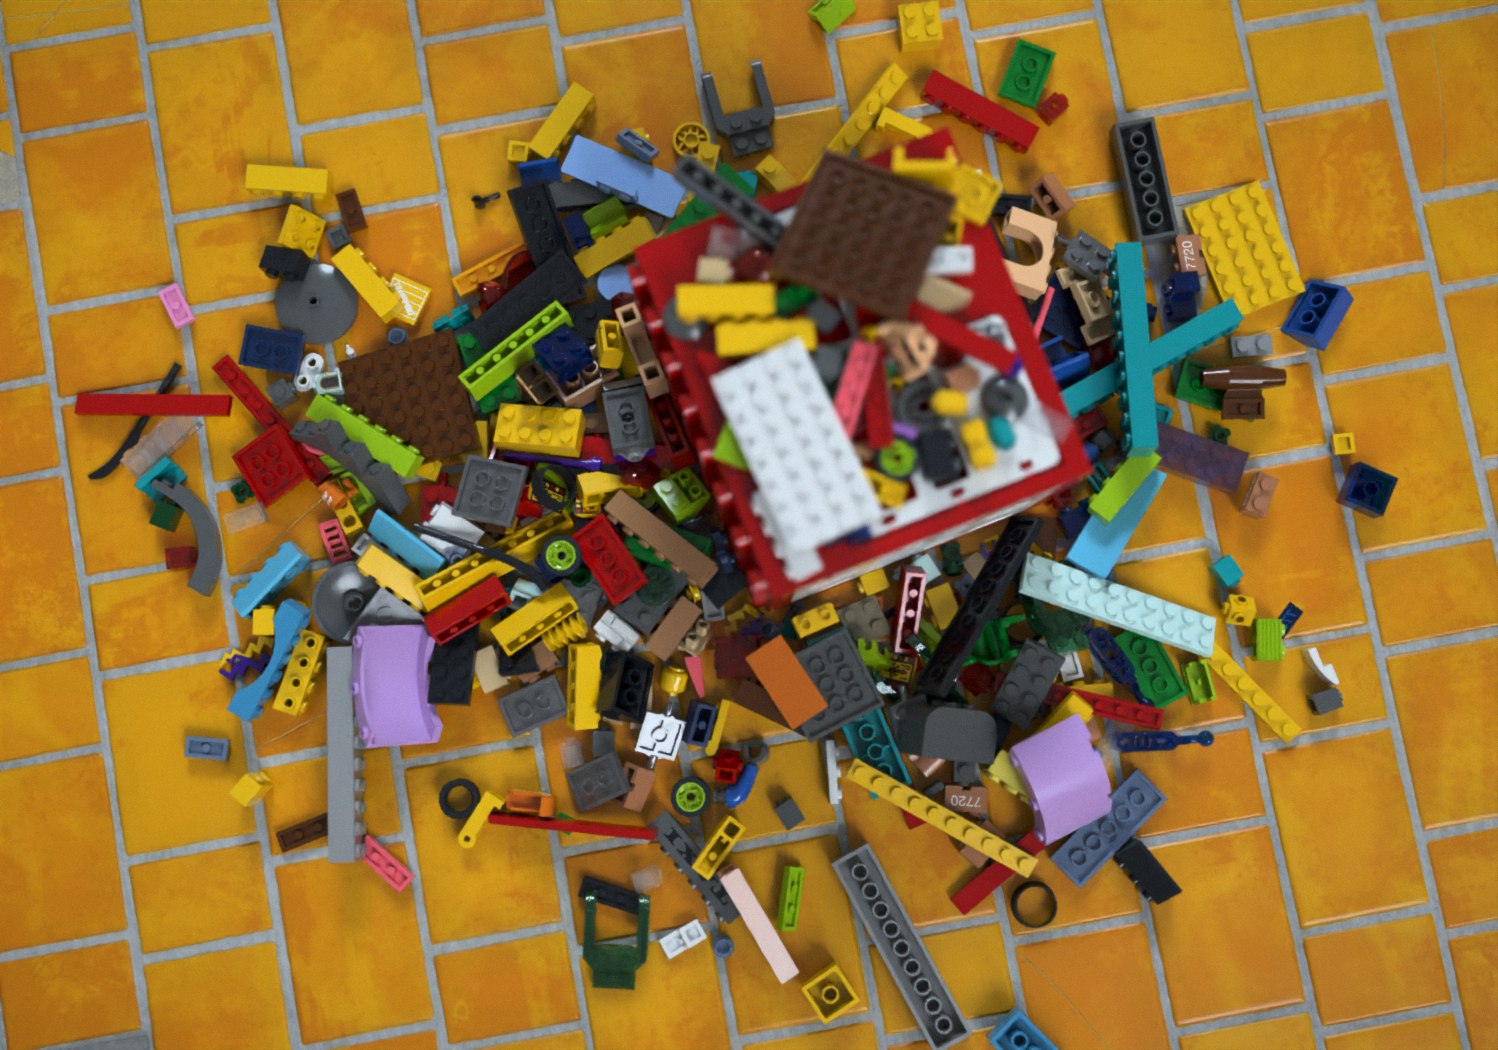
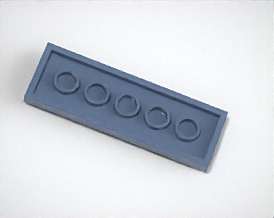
M1137 768L1108 796L1112 800L1110 812L1075 830L1049 856V859L1079 889L1168 799Z

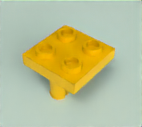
M290 204L277 243L287 248L303 250L310 259H314L326 221L297 205Z

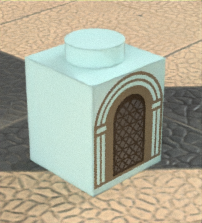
M338 370L315 375V381L313 382L314 392L323 396L327 393L333 397L345 395L341 379L342 373Z

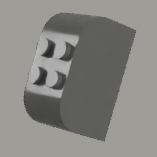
M932 700L931 704H914L908 709L902 721L899 752L920 757L993 764L997 726L990 714L984 711L973 710V705Z

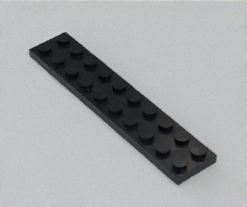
M1010 518L912 689L917 693L945 698L950 691L953 682L961 672V668L970 656L977 640L981 637V633L990 621L994 610L1001 602L1002 596L1010 586L1023 559L1030 551L1035 538L1039 535L1044 524L1040 518Z

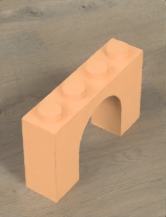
M1012 206L1005 215L1001 233L1026 242L1035 254V265L1023 266L1006 259L1004 260L1019 295L1036 301L1041 294L1044 295L1048 287L1046 278L1051 271L1049 263L1055 251L1053 243L1058 236V231H1056L1058 222Z
M635 302L615 309L649 398L652 399L669 392L665 376L658 359H656Z

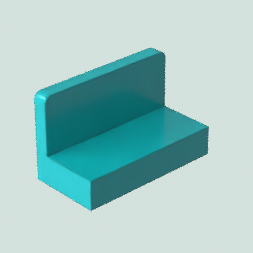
M165 456L134 485L140 491L145 492L157 504L158 500L162 501L167 496L151 487L154 479L158 481L165 479L174 484L175 487L177 482L181 484L188 476L173 459Z

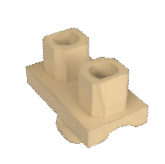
M699 618L679 643L678 649L687 651L696 658L698 654L702 653L705 645L714 635L715 630L710 628L708 621Z

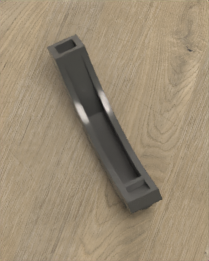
M154 479L151 487L177 502L188 514L195 527L198 538V560L187 586L204 596L210 597L219 579L223 557L222 541L217 523L206 504L193 491L178 482L174 487V484L165 479L162 481Z

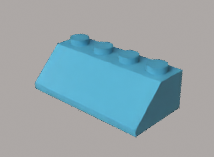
M377 509L367 530L372 534L370 537L379 545L382 542L387 545L388 548L386 550L395 557L400 555L405 559L403 563L412 570L415 567L421 571L419 576L425 580L448 568V559L421 541L418 536L388 513Z
M292 541L284 542L278 548V553L273 558L270 557L263 564L264 568L249 578L248 582L250 583L245 588H240L234 594L235 598L231 603L242 618L253 620V609H260V605H270L312 560L296 543Z

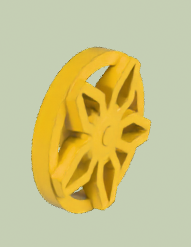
M683 123L673 134L674 149L681 157L690 149L693 154L691 156L696 159L697 154L693 149H699L700 139H705L706 141L703 142L710 143V134L700 123ZM691 126L688 130V133L686 131H681L683 128ZM699 128L704 131V133L706 134V136H705V135H698V134H699ZM676 137L682 142L679 147L676 144ZM683 146L687 147L685 150L680 151Z

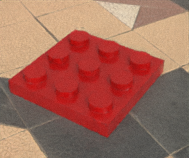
M281 423L274 424L232 456L262 509L270 507L312 476Z

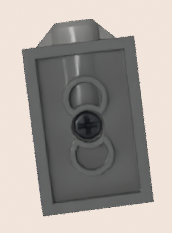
M643 385L602 393L615 463L622 461L637 462L644 457L655 456V443Z

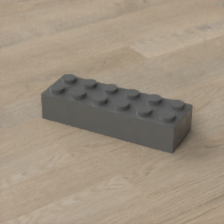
M1154 117L1115 123L1110 129L1109 135L1132 242H1141V246L1172 241L1179 235V229Z
M697 515L693 521L690 520L689 523L687 522L679 527L682 530L713 540L711 529H714V527ZM715 542L713 543L709 555L716 547ZM650 563L643 571L649 581L624 599L614 609L615 614L646 637L658 625L657 622L663 614H666L670 609L669 606L674 599L679 597L688 585V582L685 580L686 576Z

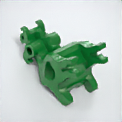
M1016 613L990 620L963 666L976 663L977 661L986 665H994L1018 657L1022 647L1011 649L1005 628L1009 627L1010 624L1026 620L1025 614Z

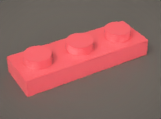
M370 834L366 835L363 843L367 844V854L363 856V860L401 893L415 875Z

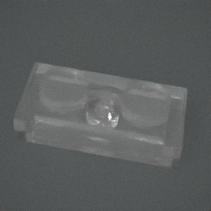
M1033 399L1029 402L1019 421L1060 444H1063L1074 424L1073 421Z
M258 502L222 515L229 535L269 522L263 502Z

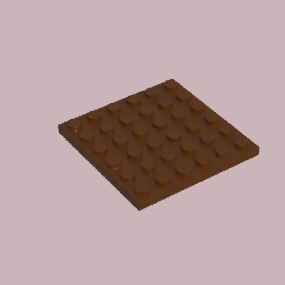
M824 148L772 257L767 272L904 324L955 210L959 196Z
M446 329L338 362L339 370L342 373L341 379L345 389L347 405L354 409L352 413L357 416L361 414L369 418L371 425L375 426L377 424L387 430L386 434L389 436L396 435L404 440L402 444L405 446L412 445L419 449V454L425 457L421 466L482 448L470 395L458 378L464 370L454 329Z

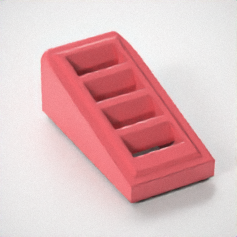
M335 518L318 524L333 565L353 559L347 537L339 519ZM335 526L337 528L336 530L331 532L327 531V529ZM339 534L340 538L330 540V537ZM342 542L343 546L333 549L332 545ZM346 551V554L335 556L337 552Z
M684 657V662L696 692L700 698H704L705 687L701 657Z

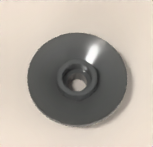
M677 296L672 298L664 309V325L667 331L679 340H695L701 337L710 325L707 320H697L696 323H684L683 320H678Z
M1001 376L994 378L985 386L981 396V404L984 412L990 419L1002 415L1009 423H1013L1026 413L1029 406V395L1026 387L1019 380ZM1004 394L1009 395L1011 398L1010 402H1005L1002 396Z

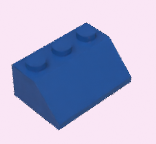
M1310 279L1305 287L1306 291L1301 293L1280 330L1307 347L1325 351L1354 299L1345 286Z
M1074 351L1048 362L1059 391L1065 389L1066 384L1071 382L1076 384L1085 379V376L1090 375V356L1088 352Z

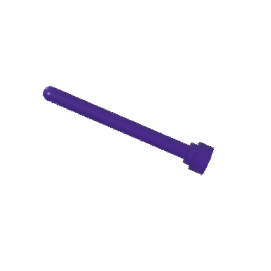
M510 450L503 452V457L508 459L586 468L587 471L601 472L602 458L599 457L581 460Z

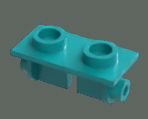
M461 304L450 312L453 317L449 318L446 314L435 320L432 327L436 333L450 328L456 331L473 322L476 318L467 304L464 306Z

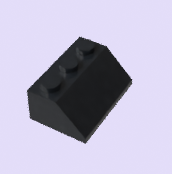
M625 650L608 653L595 713L611 720L643 724L655 665Z
M1130 837L1114 854L1116 857L1114 862L1120 869H1126L1129 873L1128 879L1134 886H1140L1143 890L1141 892L1142 896L1149 903L1152 901L1159 905L1182 892L1181 888L1141 840Z

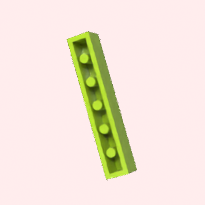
M555 300L461 373L458 378L467 392L476 402L566 333L574 326L568 312Z
M327 393L325 396L320 394L315 396L305 416L316 423L324 419L339 421L349 439L365 443L374 459L381 463L389 464L393 471L405 478H414L425 457L419 454V449L412 445L405 446L402 444L404 440L396 435L389 436L386 434L387 430L377 424L375 426L371 425L369 418L361 414L355 415L352 413L354 409L345 404H342V406L337 404L335 397Z

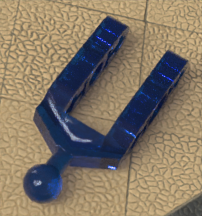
M1103 627L1086 630L1083 634V642L1106 674L1133 694L1139 704L1155 707L1153 700L1145 697L1140 691L1133 664L1108 630ZM1107 650L1111 653L1110 658L1106 655Z
M1159 730L1114 732L1108 738V744L1111 749L1123 752L1170 751L1180 745L1193 743L1209 747L1214 742L1213 734L1206 730L1201 731L1198 735H1180L1170 731ZM1142 737L1145 740L1143 745L1141 744ZM1127 739L1129 743L1120 744V741ZM1157 739H1165V742L1158 743Z

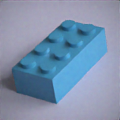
M1016 1006L986 1036L998 1050H1059Z

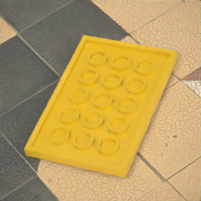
M1259 180L1182 210L1191 233L1200 234L1202 250L1199 252L1201 257H1204L1205 266L1221 303L1232 298L1242 316L1306 291Z

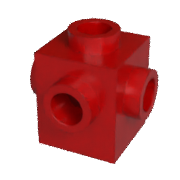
M719 748L718 757H713L712 769H716L715 781L736 783L737 772L741 773L743 760H739L740 751Z

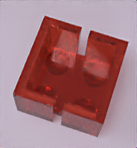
M761 634L715 637L717 679L757 678L745 658L761 648Z

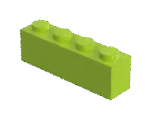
M1154 452L1151 456L1129 457L1125 463L1121 461L1114 469L1116 474L1111 479L1107 477L1100 486L1102 488L1101 492L1098 495L1094 493L1088 500L1089 506L1087 511L1108 526L1159 464L1162 457Z

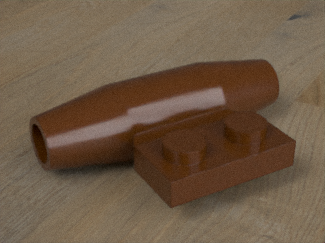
M1260 365L1210 368L1201 370L1199 376L1201 387L1226 390L1221 399V420L1265 419V398L1260 390L1285 386L1287 379L1285 369Z

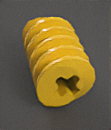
M576 612L577 619L569 615V622L563 619L561 626L557 623L554 625V629L550 628L547 632L541 634L546 647L550 651H555L557 647L562 648L564 643L568 645L571 641L576 642L579 640V637H586L588 632L587 625L580 612Z

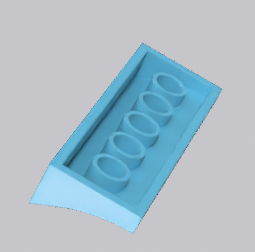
M1125 457L1123 463H1125L1129 457ZM1154 469L1108 526L1091 514L1065 559L1100 580L1105 579L1167 477V474Z

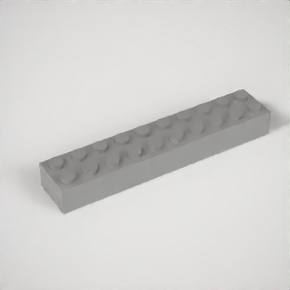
M353 646L327 647L328 863L356 862L363 860V856L367 854V844L363 843L364 834L367 831L366 821H363V813H366L367 808L366 800H363V791H366V779H363L366 759L363 757V749L366 746L363 739L359 737V726L353 695L350 693V684L353 682Z
M865 841L831 860L830 862L931 1048L933 1050H946L972 1035L973 1033L869 843Z

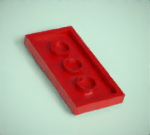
M601 513L570 537L579 544L582 558L613 605L617 606L649 581L612 523L606 518V514Z

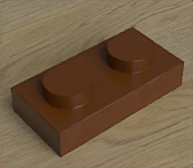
M353 188L335 194L347 232L351 234L367 229L368 225L356 189Z

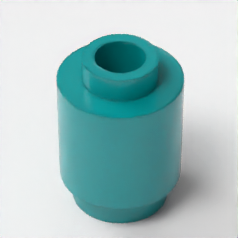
M1002 415L985 424L988 429L987 434L997 451L1002 449L1005 453L1017 446L1015 441L1018 440V437L1009 421L1004 419Z

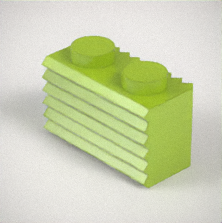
M1253 619L1251 624L1252 661H1282V657L1285 656L1286 652L1285 645L1282 644V636L1285 635V625L1282 624V619Z

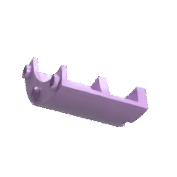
M426 624L359 626L352 640L354 647L352 660L353 682L350 684V693L353 695L360 739H363L366 748L437 743L443 729V724L439 718L436 705L427 703L431 675L428 674V662H432L435 640L431 636Z
M1078 713L1011 747L1009 752V761L1014 768H1017L1030 798L1028 803L1034 812L1035 819L1034 835L1039 842L1042 841L1044 846L1106 815L1112 807V800L1108 798L1111 788L1107 772L1099 751H1094L1089 742V739L1092 737Z

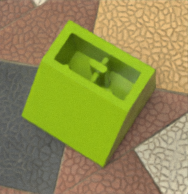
M688 466L652 486L656 502L677 528L685 524V522L687 523L694 519L711 497L710 493Z

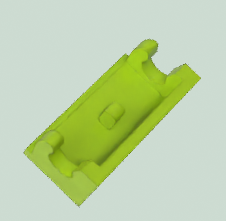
M348 471L340 476L341 481L349 478L358 488V493L351 497L359 515L380 505L369 490L352 473Z
M864 638L858 639V652L867 667L872 670L893 668V663L890 660V651L887 647L884 648L885 655L879 653L877 642L874 639L871 641L872 645L867 643Z
M1206 659L1180 664L1191 705L1217 700Z

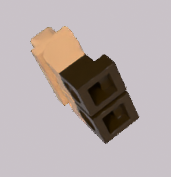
M532 359L517 371L515 378L534 402L541 406L554 396L559 389L548 376L543 378L546 373L536 360Z

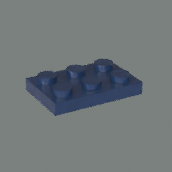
M246 324L238 364L299 376L307 336Z

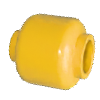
M669 664V666L663 668L659 686L665 690L664 693L666 695L676 696L677 693L685 691L689 677L685 667L678 664Z

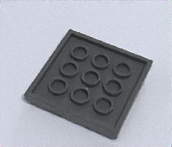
M847 628L794 654L828 705V707L800 725L808 743L886 705Z

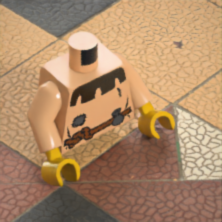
M891 319L878 324L876 328L871 325L865 326L861 336L869 334L870 336L866 337L864 342L871 344L876 335H878L899 373H903V376H894L888 386L892 383L899 385L893 392L897 394L903 389L907 381L910 383L927 371L931 363L930 358L935 354L936 342L933 337L927 336L920 324L904 321L903 324Z

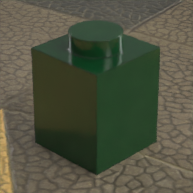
M167 499L166 502L158 500L149 523L175 533L184 510L178 508L179 504Z

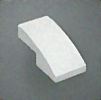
M1316 647L1301 651L1308 665L1320 679L1328 685L1340 683L1332 664L1323 665Z
M695 919L659 939L658 942L667 958L671 959L687 948H691L701 942L707 936L698 920Z

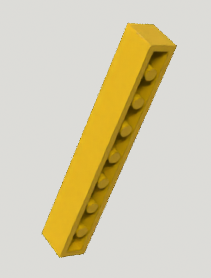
M563 508L562 515L553 512L488 546V548H500L506 554L527 563L541 555L544 544L550 538L564 535L571 537L576 533V529L572 519ZM475 553L414 585L430 614L432 611L447 604L450 600L457 598L467 590L484 582L487 578L495 574L497 577H500L515 568L491 557Z

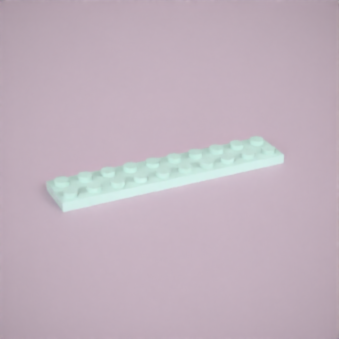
M1029 552L1026 554L1023 562L1019 593L1206 658L1213 655L1216 618L1106 579L1100 580L1094 575Z

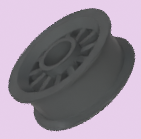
M919 380L907 385L896 402L895 411L899 423L917 430L916 435L939 430L949 415H937L934 413L935 409L931 408V398L933 394H937L938 389H944L937 383L928 380ZM926 392L931 393L928 398L926 397ZM921 402L927 404L929 412L920 413L917 410V404ZM906 409H911V410H912V411L906 413ZM914 415L915 417L911 420L909 416ZM917 418L920 419L919 424L915 423Z

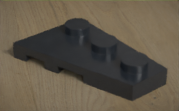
M509 616L501 617V622ZM531 642L510 656L506 654L500 645L498 674L501 677L541 672Z

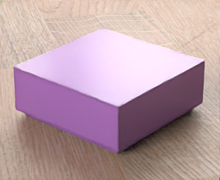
M896 421L892 427L894 436H904L911 441L915 439L918 432Z

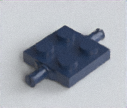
M719 527L711 529L716 545V554L721 559L725 573L733 572V565H736L732 550L728 551L726 545H729L725 530L720 531Z

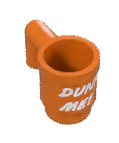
M345 478L342 481V484L347 488L345 492L330 480L323 483L318 489L321 498L333 511L342 508L351 497L358 493V488L349 478Z

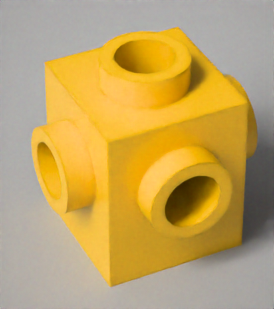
M1229 594L1227 601L1223 602L1221 612L1225 616V622L1251 627L1257 612L1254 597Z

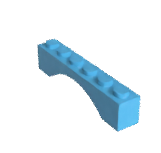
M291 598L282 601L273 618L275 645L271 660L263 674L255 682L235 692L227 708L228 711L247 722L255 718L258 719L262 715L265 701L269 700L273 694V685L282 677L283 672L281 670L283 666L290 661L293 647H296L301 640V631L310 623L311 618L309 616L312 612L310 609Z

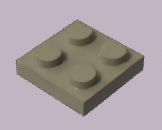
M875 594L836 611L842 626L847 628L856 648H858V639L864 638L869 643L872 639L875 640L891 633V629Z

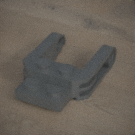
M760 59L749 61V65H751L753 70L754 84L761 107L732 113L727 117L723 115L712 73L701 74L716 133L730 141L734 159L773 149L769 127H771L775 120V110Z

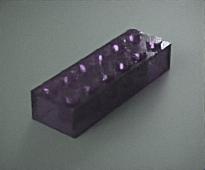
M1157 421L1159 447L1155 450V453L1162 458L1155 469L1229 495L1237 492L1249 455L1248 452ZM1121 431L1113 454L1125 458V451L1121 450V439L1124 438L1123 431Z

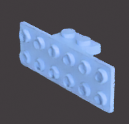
M576 135L561 168L562 173L595 186L606 194H614L625 202L630 201L670 219L674 218L686 191L683 186L673 180L672 174L579 135Z

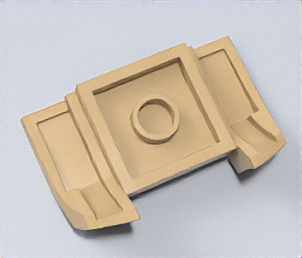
M1069 266L1055 270L1062 288L1071 289L1072 297L1077 302L1081 317L1085 320L1086 324L1081 326L1080 329L1087 345H1093L1115 335V330L1111 329V318L1114 317V314L1110 310L1109 302L1099 279L1092 283Z

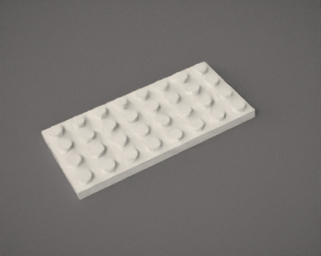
M800 338L711 379L793 557L883 516Z

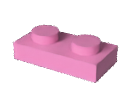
M175 283L158 292L175 328L180 329L196 321L179 284Z

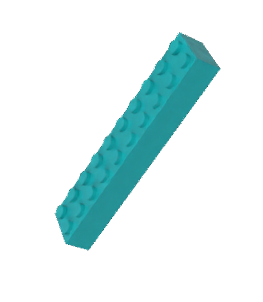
M1141 242L1115 243L1113 250L1109 253V258L1106 259V269L1110 270L1108 290H1112V297L1109 299L1110 310H1113L1114 317L1111 318V329L1115 330L1113 349L1117 351V357L1114 359L1115 370H1118L1119 375L1116 378V389L1120 390L1118 410L1122 411V418L1119 419L1120 431H1123L1124 438L1121 439V450L1125 451V457L1151 456L1159 447L1142 247Z
M1228 299L1150 342L1153 376L1162 372L1169 365L1173 366L1186 356L1189 357L1198 352L1204 345L1207 347L1222 336L1225 337L1239 328V323L1244 320V317L1233 299ZM1114 363L1060 392L1072 420L1079 416V412L1083 415L1097 406L1096 403L1102 405L1115 396L1114 393L1120 395V390L1116 389V378L1119 375L1118 370H1115Z

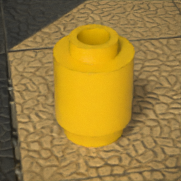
M939 389L937 394L932 395L931 408L935 409L936 414L955 416L966 414L968 395L962 394L959 391Z

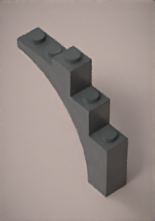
M324 419L316 423L301 420L289 432L293 440L303 442L320 450L352 473L374 496L384 512L400 515L412 502L389 464L376 462L365 443L350 440L339 421Z

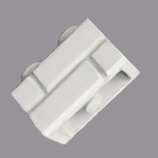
M610 609L605 612L593 627L597 631L594 635L603 642L607 639L613 645L610 648L615 652L621 650L629 652L642 636Z

